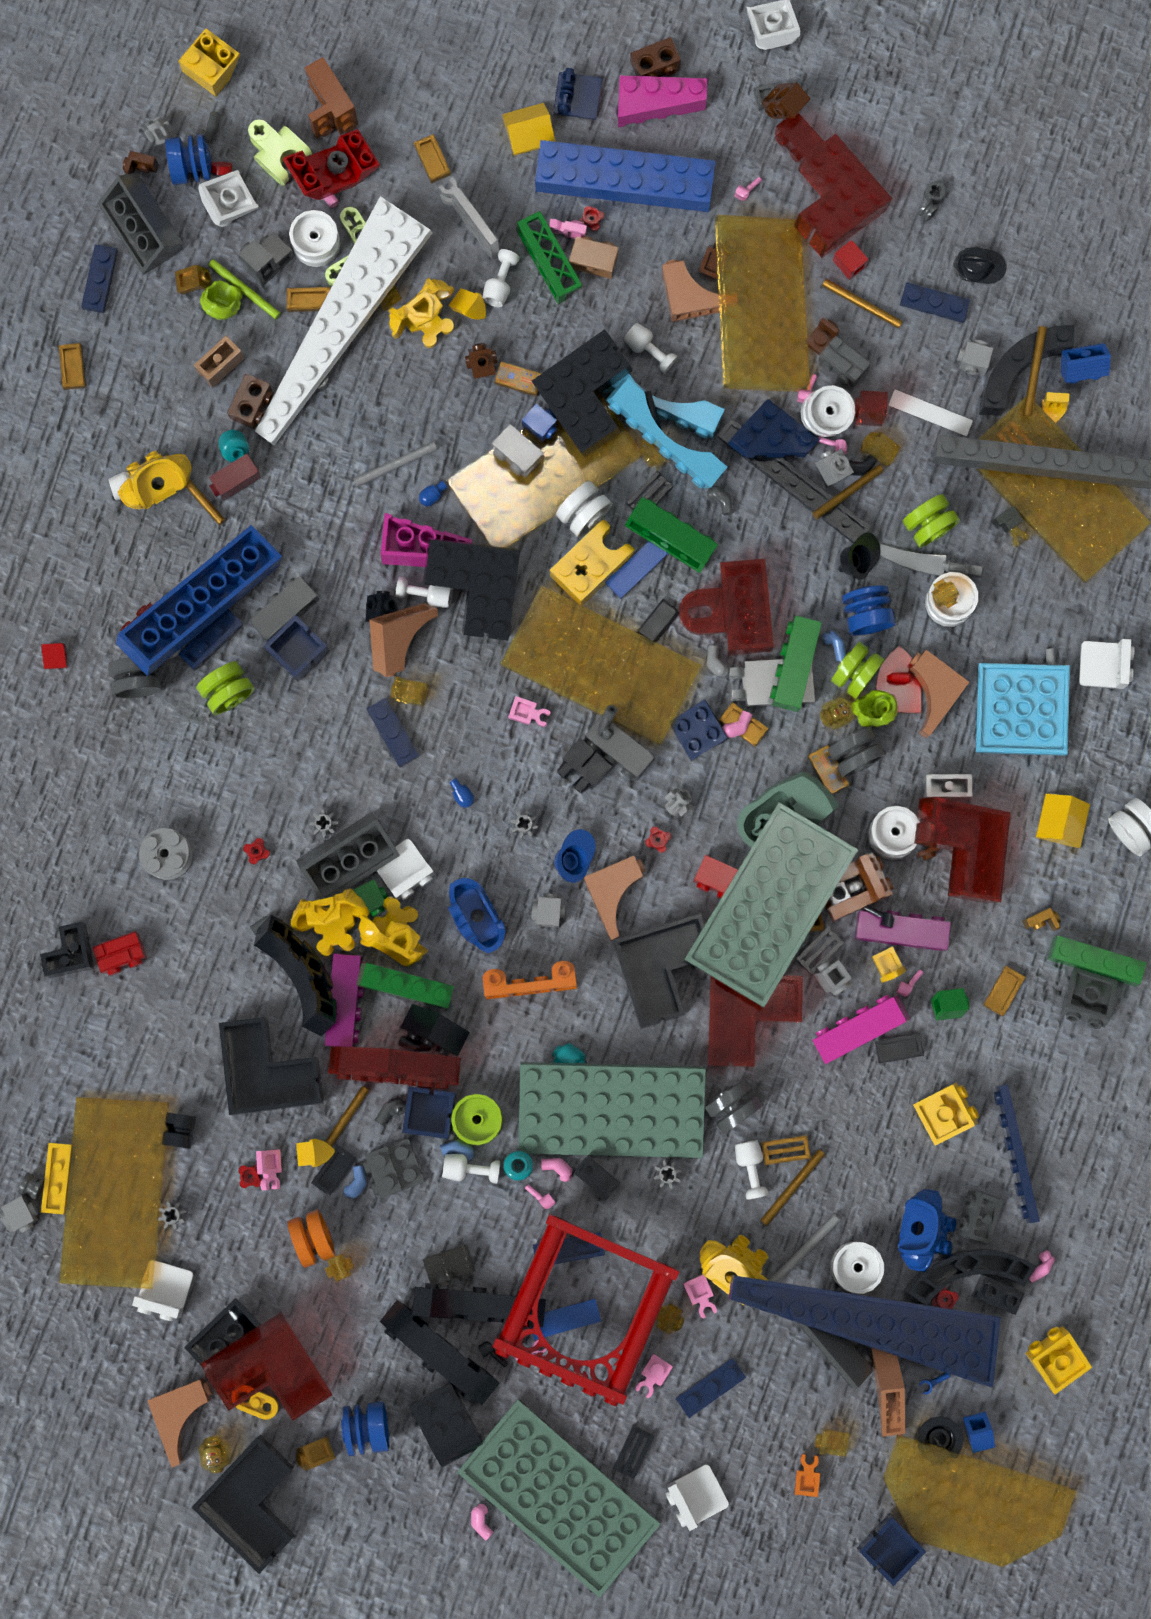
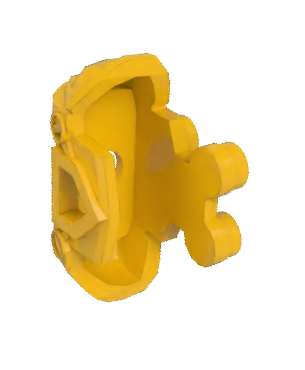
M428 278L422 290L407 304L399 309L391 307L388 310L390 313L389 327L393 338H400L405 327L411 333L421 330L424 333L422 338L424 346L433 348L437 343L436 336L440 332L446 335L452 333L454 329L452 320L447 318L442 320L438 315L443 307L440 301L451 297L454 288L442 280H436L435 278L431 280Z
M155 450L145 456L147 460L145 463L139 465L136 461L129 464L126 469L130 474V478L120 486L117 492L121 501L130 508L146 510L153 506L154 503L158 504L177 493V490L185 488L192 472L191 463L185 454H173L162 457ZM155 477H161L164 480V486L156 490L152 487L151 482Z
M346 889L343 893L336 894L334 897L316 901L300 900L297 908L293 911L290 922L292 928L296 931L304 932L314 928L317 934H322L323 939L317 943V950L324 956L332 954L333 946L339 945L345 951H350L354 948L355 941L351 935L347 934V931L354 927L355 917L360 918L361 915L368 916L370 913L363 899L352 889Z
M387 897L383 902V906L387 910L384 917H375L371 921L365 915L360 916L361 921L358 928L361 937L360 943L366 947H374L403 966L409 967L411 964L413 965L415 962L420 961L424 954L428 952L424 946L418 943L420 935L407 924V922L411 923L417 919L418 911L410 906L401 909L400 902L396 898Z
M743 1235L735 1238L732 1246L729 1245L727 1248L715 1240H708L700 1250L702 1274L729 1295L731 1275H734L729 1271L735 1272L737 1276L769 1281L761 1275L762 1267L766 1263L768 1255L761 1249L752 1252L748 1248L750 1241Z

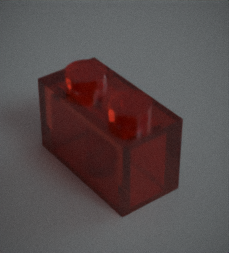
M799 113L794 118H785L775 129V139L782 147L785 146L790 151L791 158L795 162H800L802 166L806 165L823 150L825 141Z
M861 390L859 397L855 398L854 402L855 425L882 426L887 415L888 392Z

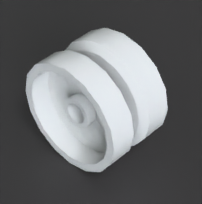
M310 210L301 213L294 219L290 227L289 236L294 254L299 261L312 267L325 266L332 262L339 253L341 243L336 223L331 216L323 211Z
M834 385L824 386L810 393L803 401L800 411L801 421L805 428L815 436L832 437L845 431L853 422L855 416L854 401L851 395L843 388Z
M591 481L583 483L571 493L556 512V516L563 523L571 522L570 530L578 538L584 536L595 527L608 513L613 504L605 495L597 496L599 489Z
M948 572L940 575L932 583L925 597V607L928 615L934 622L942 626L954 627L963 624L975 610L978 603V590L975 583L962 573Z
M1133 798L1124 805L1125 812L1118 810L1108 820L1112 830L1121 842L1135 855L1142 856L1151 849V809L1140 799Z
M891 806L880 811L869 825L867 837L874 853L884 859L897 860L911 853L920 841L922 830L920 821L912 811L901 806ZM895 830L897 836L893 835L891 831Z
M848 1242L841 1245L834 1252L830 1261V1272L833 1280L840 1288L851 1293L864 1294L872 1291L881 1282L884 1275V1262L880 1253L873 1246L864 1242ZM856 1263L862 1265L861 1271H854V1265Z

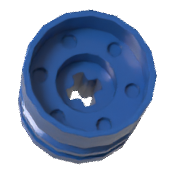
M197 134L198 145H195L192 135L188 136V146L183 145L181 137L165 139L168 167L173 185L187 184L189 173H193L195 181L200 182V171H202L205 181L211 180V155L203 134Z
M866 586L842 596L843 604H848L845 606L844 611L846 613H856L847 619L850 635L860 636L877 633L896 625L893 609L882 608L891 602V598L886 596L889 593L887 586Z
M384 1401L368 1403L367 1414H362L359 1404L355 1405V1416L352 1415L350 1406L343 1407L341 1429L343 1442L349 1456L356 1455V1444H358L360 1455L365 1454L366 1443H370L373 1453L389 1451V1429Z

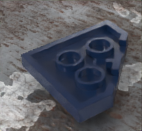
M767 399L736 432L728 444L745 458H754L755 455H766L767 457L796 455V457H806L820 439L771 400Z

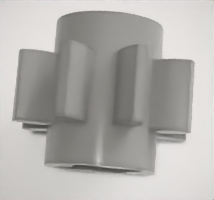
M155 117L146 123L148 129L144 132L151 143L155 141L159 145L164 143L165 139L171 138L169 132L173 129L167 119L162 120L161 117Z
M674 788L664 797L667 800L665 803L666 810L674 816L679 814L682 817L693 808L690 804L692 796L685 789L678 790Z
M322 809L321 815L313 814L315 822H311L309 825L317 828L314 831L315 836L322 833L323 838L326 839L327 834L330 832L335 835L333 827L339 825V823L332 821L335 816L334 813L328 816L325 810ZM323 819L330 823L326 825L325 829H322L319 825L323 822Z
M527 810L525 815H520L516 812L517 819L510 820L511 824L516 825L512 829V833L518 831L520 839L526 834L531 838L532 829L538 830V826L532 824L537 819L536 816L530 818ZM521 820L530 822L528 823V829L525 830L523 827L519 829Z
M664 1160L661 1169L655 1167L659 1171V1175L653 1178L662 1181L660 1187L668 1183L669 1188L672 1189L673 1181L680 1183L676 1175L682 1171H675V1162L671 1166H667ZM672 1169L673 1179L664 1181V1175L661 1174L662 1170Z
M168 1201L166 1209L159 1208V1211L162 1212V1217H159L158 1221L163 1220L165 1222V1229L172 1224L174 1230L178 1229L177 1223H186L182 1217L187 1210L181 1211L179 1208L181 1206L180 1202L176 1203L175 1207H172V1203ZM175 1210V1215L177 1216V1219H172L170 1221L168 1211L171 1212Z

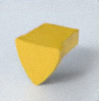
M460 288L448 305L453 311L471 319L480 320L486 317L484 300L482 295L477 292L473 293Z
M1047 392L1045 398L1042 399L1043 412L1052 425H1055L1065 414L1069 404V393Z
M893 946L872 956L881 975L880 980L882 983L893 980L907 971L905 966H902Z
M310 1139L309 1142L296 1143L298 1166L311 1165L312 1167H318L326 1163L335 1153V1150L328 1143L319 1139Z

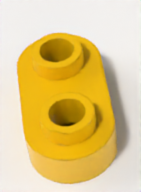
M248 1386L241 1387L234 1393L233 1403L237 1409L264 1420L271 1419L278 1413V1401L271 1395ZM243 1394H248V1395H249V1397H250L249 1402H247V1403L243 1402V1400H242V1395H243ZM264 1403L271 1404L270 1411L264 1410Z

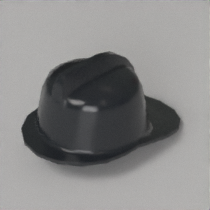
M972 247L965 248L955 256L953 267L956 275L964 281L992 284L1000 281L1005 275L1006 262L996 251Z
M869 532L863 533L852 545L846 547L840 555L839 572H845V574L854 576L858 580L865 579L876 565L880 556V544L877 537Z

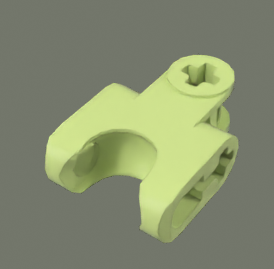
M254 120L249 125L248 132L251 142L259 150L254 156L255 161L280 185L284 186L289 181L287 171L282 167L283 158L302 150L307 157L312 155L310 148L286 126L277 133L264 120Z

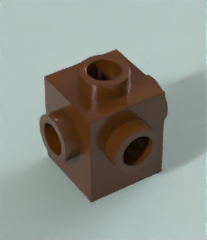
M485 343L472 345V349H468L469 355L465 356L467 369H472L474 379L496 375L494 364L498 363L496 351H491L490 345L485 346ZM479 358H485L482 362L478 361Z

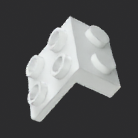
M1122 639L1119 643L1084 641L1081 644L1080 685L1124 689L1128 686L1129 682L1133 680V669L1130 668V660L1134 658V646H1131V639Z
M409 839L404 840L395 847L400 854L399 857L377 870L397 900L401 898L403 900L407 899L414 893L413 890L419 885L421 887L427 885L433 880L432 876L435 875Z
M156 1260L150 1261L140 1293L134 1297L132 1306L138 1307L137 1311L148 1315H151V1311L159 1313V1318L173 1321L174 1318H180L193 1279V1272Z
M703 1465L667 1484L669 1492L665 1494L671 1506L676 1504L680 1512L676 1516L681 1526H687L689 1531L697 1528L699 1522L726 1509L729 1505L709 1465Z

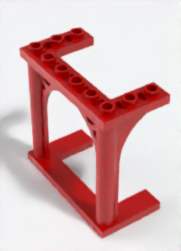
M549 1214L546 1221L548 1225L502 1332L497 1335L492 1347L496 1349L495 1353L502 1357L508 1358L511 1355L518 1358L517 1363L527 1368L534 1365L540 1368L539 1373L552 1378L554 1374L561 1377L560 1382L570 1387H574L577 1384L583 1387L582 1392L595 1397L596 1394L604 1396V1401L616 1407L618 1403L624 1405L627 1398L626 1390L672 1281H676L679 1271L667 1264L650 1259L575 1226L569 1221ZM567 1233L653 1270V1274L625 1338L612 1352L597 1359L577 1360L559 1353L547 1342L538 1322L539 1298ZM531 1320L534 1323L533 1329L529 1328L523 1331L524 1325L528 1326L527 1322ZM535 1334L539 1337L538 1343L530 1348L523 1346V1338L526 1335ZM540 1347H544L548 1350V1353L545 1356H543V1352H538L536 1354L532 1352L537 1351ZM556 1357V1361H555V1362L550 1361L551 1359H553V1358ZM563 1358L566 1359L567 1364L561 1365L560 1360ZM610 1358L618 1359L617 1362L614 1363V1365H616L614 1371L611 1364L608 1362ZM571 1364H572V1366H573L574 1371L571 1370V1369H569V1367L571 1366ZM597 1364H603L608 1370V1377L604 1381L599 1380L595 1375L594 1370ZM582 1366L590 1368L591 1378L588 1377L585 1371L581 1373L580 1368Z

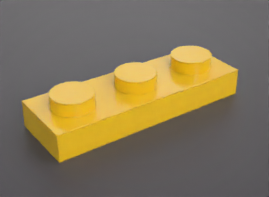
M48 1144L41 1213L66 1214L73 1145Z

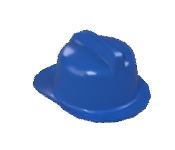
M578 829L569 833L561 849L555 855V868L558 874L567 882L575 883L581 881L588 871L596 849L595 840L588 831Z

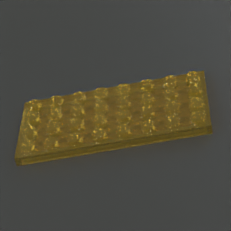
M717 215L715 217L724 389L792 392L810 390L801 220Z
M601 394L597 398L621 433L586 458L578 450L559 420L555 418L557 420V432L550 440L547 438L543 443L525 428L520 431L524 437L543 452L544 458L526 478L521 474L517 476L509 468L510 464L505 460L500 461L493 454L494 450L492 449L446 480L490 545L509 546L556 515L562 503L583 483L591 481L598 487L643 457L642 451L616 414L609 408V404Z
M1026 397L979 438L982 440L1082 451L1035 401L1032 417L1023 416ZM975 468L1011 507L1014 506L1018 514L1084 584L1151 524L1115 485Z
M542 585L500 663L502 667L600 716L603 715L608 705L616 706L618 711L612 722L660 746L701 668L700 664Z
M76 1097L60 1284L153 1289L165 1145H161L163 1132L167 1130L165 1119L169 1109L168 1102Z

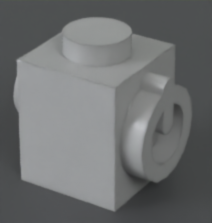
M982 340L967 341L965 348L961 347L957 360L961 361L959 369L964 370L965 373L970 375H985L993 348L989 347V344Z
M832 449L820 455L822 459L815 463L827 486L854 473L842 449L836 452Z
M544 894L543 897L533 899L532 921H536V926L559 928L560 918L565 917V905L561 904V899L557 898L556 894Z
M839 959L823 961L817 966L818 971L813 974L826 993L832 992L833 995H837L850 985L848 981L852 978Z
M20 1196L1 1207L3 1211L0 1213L1 1220L10 1233L17 1231L25 1233L34 1228L33 1223L38 1221L36 1215L39 1212L35 1204L29 1202L27 1196Z

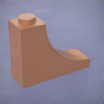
M670 260L662 265L661 273L672 322L737 309L738 301L736 294L721 295L702 288L690 276L684 261Z
M422 603L369 619L373 670L383 674L385 677L395 676L397 672L405 670L406 652L413 636L426 622L438 617L437 608Z
M925 650L921 654L917 652L910 661L912 666L909 671L918 679L926 696V717L918 733L927 738L941 722L969 681L928 650Z
M634 856L584 877L586 886L610 941L620 937L616 926V911L622 896L634 883L643 879L642 873L645 872L641 860H636Z
M872 1348V1365L878 1395L882 1437L905 1434V1387L898 1357Z
M204 1378L147 1400L171 1468L184 1462L181 1452V1438L188 1419L196 1409L211 1400L210 1396L213 1395L209 1382H205Z

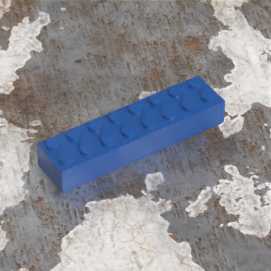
M541 140L535 190L536 192L709 212L715 161Z
M250 525L119 632L116 645L147 676L150 675L280 566L282 556Z

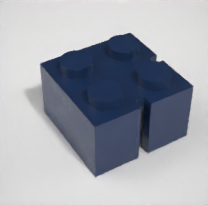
M296 614L263 646L297 682L312 669L310 665L312 662L316 665L330 651L328 646L314 632H311L310 628Z
M409 1086L402 1133L450 1139L452 1122L448 1115L453 1112L456 1093L434 1090V1095H431L430 1089Z
M888 1514L875 1528L877 1534L874 1536L870 1533L857 1547V1550L894 1586L926 1551Z

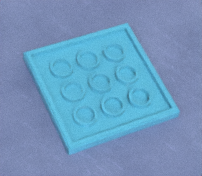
M979 663L976 753L1067 756L1070 665Z

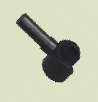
M866 905L864 910L882 918L880 925L888 928L893 927L895 919L892 914L878 911Z
M485 1341L478 1346L484 1358L491 1354L504 1368L507 1366L508 1363L495 1353L496 1351L490 1342Z

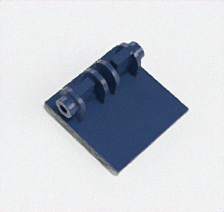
M566 68L564 72H559L553 114L596 120L602 78L578 75L574 73L572 68Z
M705 699L669 722L691 761L714 746L724 743L725 739L728 738Z

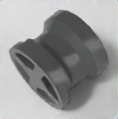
M27 1172L20 1184L18 1194H27L32 1200L36 1201L44 1188V1179L39 1180L33 1174Z

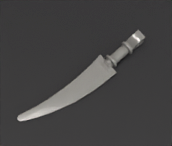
M880 544L881 556L916 571L934 575H943L944 570L947 573L953 571L964 573V575L981 576L983 567L968 565V563H953L950 560L947 562V555L915 553Z

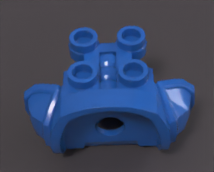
M469 878L458 879L450 884L449 897L451 906L447 908L462 937L489 954L503 944L505 926L502 920L499 919L488 896L485 895L486 892L481 884ZM476 909L484 912V919L481 922H474L471 919V913Z
M930 1189L921 1190L905 1203L898 1251L905 1264L915 1271L925 1272L930 1267L934 1254L950 1255L952 1251V1242L947 1241V1235L949 1231H955L956 1219L941 1212L942 1198L938 1191ZM918 1222H922L924 1225V1231L920 1235H916Z

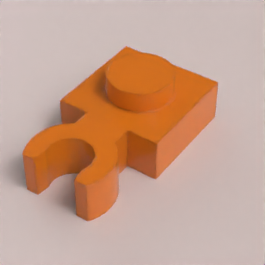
M802 1453L800 1462L803 1470H796L794 1494L818 1497L820 1472H814V1468L819 1462L818 1456L814 1455L813 1462L808 1464L805 1462L806 1455Z

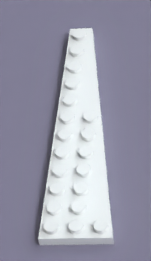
M381 196L379 197L255 430L257 434L272 445L277 443L432 235V231Z

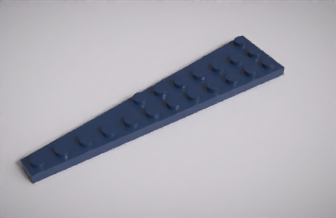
M731 1275L729 1300L993 1388L1001 1317Z

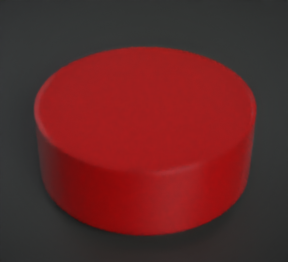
M212 162V174L225 175L232 172V163Z

